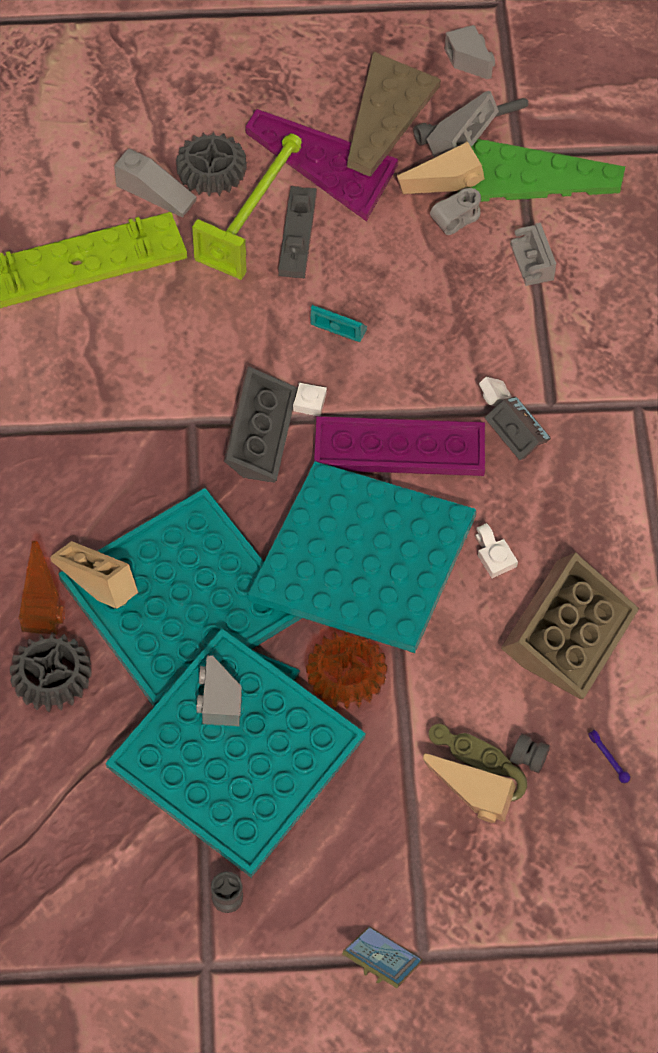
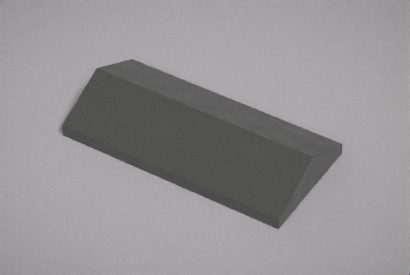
M249 366L246 368L224 462L243 478L275 483L279 473L298 388Z

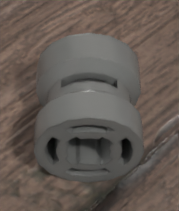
M521 734L513 750L510 762L517 765H528L530 770L540 773L549 753L550 745L543 742H533L531 737Z
M232 872L219 873L211 882V897L214 907L222 913L235 912L240 908L243 903L241 879Z

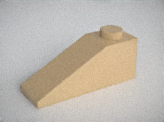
M469 142L397 176L403 194L461 191L462 189L473 187L485 179L482 165Z
M72 541L50 556L51 561L97 601L117 609L123 606L138 593L130 566L125 562Z
M424 754L423 760L426 766L475 813H478L477 817L490 823H495L496 819L505 822L516 788L513 779L430 754Z

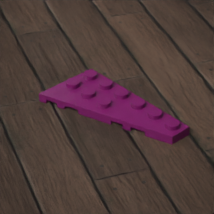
M256 109L246 125V134L276 156L283 148L282 140L289 134L297 135L302 141L301 149L297 153H292L286 163L366 222L398 167V159L387 155L371 177L347 167L352 142Z

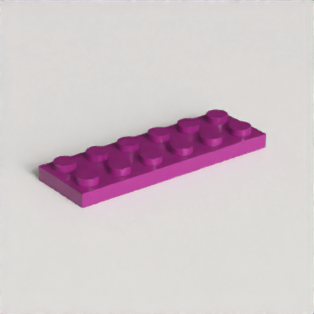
M316 416L314 462L346 471L484 476L485 422Z

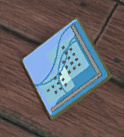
M371 927L362 932L342 953L362 966L365 976L371 972L379 977L376 983L384 980L395 988H398L423 961Z

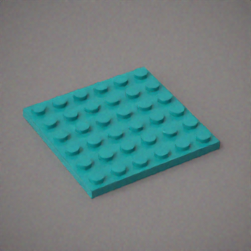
M314 462L248 593V600L416 653L475 520L476 509Z
M206 488L97 551L125 562L130 566L138 593L123 606L116 609L97 601L65 572L58 573L59 580L153 707L221 629L227 631L252 650L302 619L301 617L248 600V593L264 561Z
M221 629L105 764L106 768L252 878L365 739L366 733L227 631ZM207 656H214L242 686L240 726L203 724L202 713H197L198 695H204V685L199 684L200 666H206Z

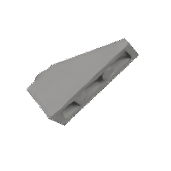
M491 91L484 92L436 126L427 138L434 158L466 142H469L471 147L474 145L499 112Z
M128 148L114 165L117 187L182 218L197 200V197L151 158Z

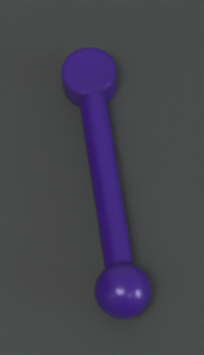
M596 730L589 732L590 740L596 743L619 775V781L624 784L630 781V774L622 770L600 740L598 732Z

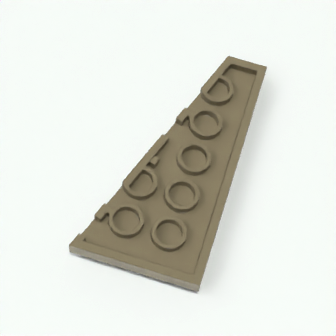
M373 52L347 167L371 177L439 89L441 79Z

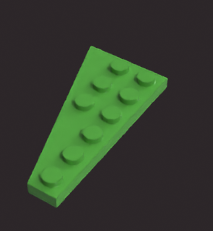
M477 139L471 147L482 165L485 179L477 185L468 188L479 191L481 202L497 197H504L506 200L547 198L548 194H561L562 197L571 196L572 193L576 192L597 195L620 193L625 166Z

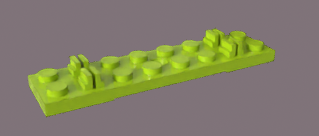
M172 212L141 220L140 217H136L135 221L132 218L126 224L13 254L7 251L5 256L3 253H0V308L123 274L138 272L186 259L187 250ZM75 261L81 262L80 265H72Z

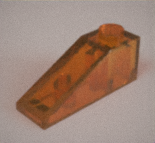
M32 541L19 613L22 632L51 634L53 632L57 635L59 624L64 623L65 606L60 604L59 594L38 541Z

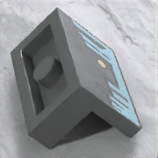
M516 396L503 399L484 417L519 460L525 459L539 445L547 443L551 439Z

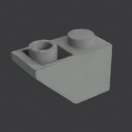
M472 25L446 32L445 52L453 67L484 79L492 78L495 58L492 52H488L485 46V39L482 34L478 33L475 26Z
M207 656L206 666H200L199 684L204 685V695H198L197 713H202L203 724L240 726L242 686L214 656Z

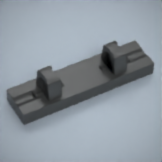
M295 186L290 188L278 269L279 276L305 279L317 188Z

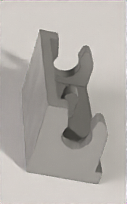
M541 222L515 230L516 236L525 235L521 238L512 239L510 242L525 286L554 280L556 261Z

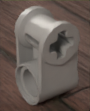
M473 188L462 189L455 195L436 203L430 211V216L446 235H452L459 231V229L479 219L480 208L478 205L481 202V195L479 191Z

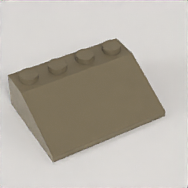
M575 552L557 560L501 649L523 668L575 697L584 699L639 608Z

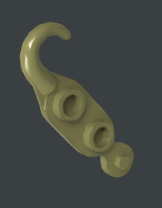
M435 724L430 728V741L434 745L449 746L452 755L457 760L476 769L513 778L517 782V789L513 794L511 802L520 799L525 794L527 789L525 774L518 767L514 766L501 750L467 733L453 735L448 727L443 724Z

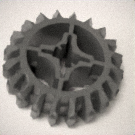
M213 131L212 135L207 136L203 132L200 138L193 135L192 141L185 140L184 147L179 149L176 166L177 174L181 178L182 184L187 185L189 191L196 189L198 195L207 192L210 197L215 192L220 196L223 190L230 193L232 187L238 188L239 181H243L247 162L246 154L242 150L240 143H235L233 137L226 139L224 133L216 136Z
M53 632L49 639H44V636L40 634L38 637L39 641L34 642L28 639V648L19 646V655H13V665L10 666L9 670L12 676L10 679L11 685L15 688L18 698L23 697V702L26 705L33 702L36 710L45 705L48 712H50L53 705H57V708L62 711L63 703L67 702L73 706L74 696L82 698L83 689H88V679L92 676L91 668H89L91 665L90 658L86 656L83 646L78 647V642L75 639L68 642L65 634L59 639H56V635ZM63 658L74 665V671L68 670V667L62 664ZM28 673L33 674L34 678L39 679V686L32 684L27 679Z

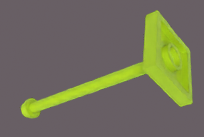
M289 134L282 140V150L226 231L199 219L196 220L192 226L195 261L242 280L247 273L246 241L244 238L237 236V233L290 155L299 152L301 149L302 141L297 135Z

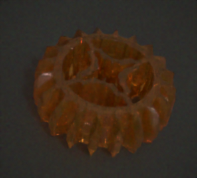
M334 631L332 640L324 636L321 642L322 645L315 643L313 653H310L308 656L309 664L306 666V673L309 675L308 683L310 686H313V692L315 695L322 694V701L324 703L332 699L334 708L339 705V702H342L344 707L348 709L350 703L354 702L359 708L362 705V699L370 703L373 698L372 694L379 695L381 686H384L386 683L385 675L388 669L385 664L386 657L384 653H380L379 644L372 645L371 639L365 638L362 640L361 636L355 635L353 637L346 631L344 636L341 637ZM356 656L365 660L369 667H366L365 663L358 661ZM350 662H351V668H349L348 671L346 670V671H345V674H344V676H343V671H344V669H345V668H348V666H349V664H350ZM324 671L329 672L330 676L335 677L337 679V683L331 681L325 675Z

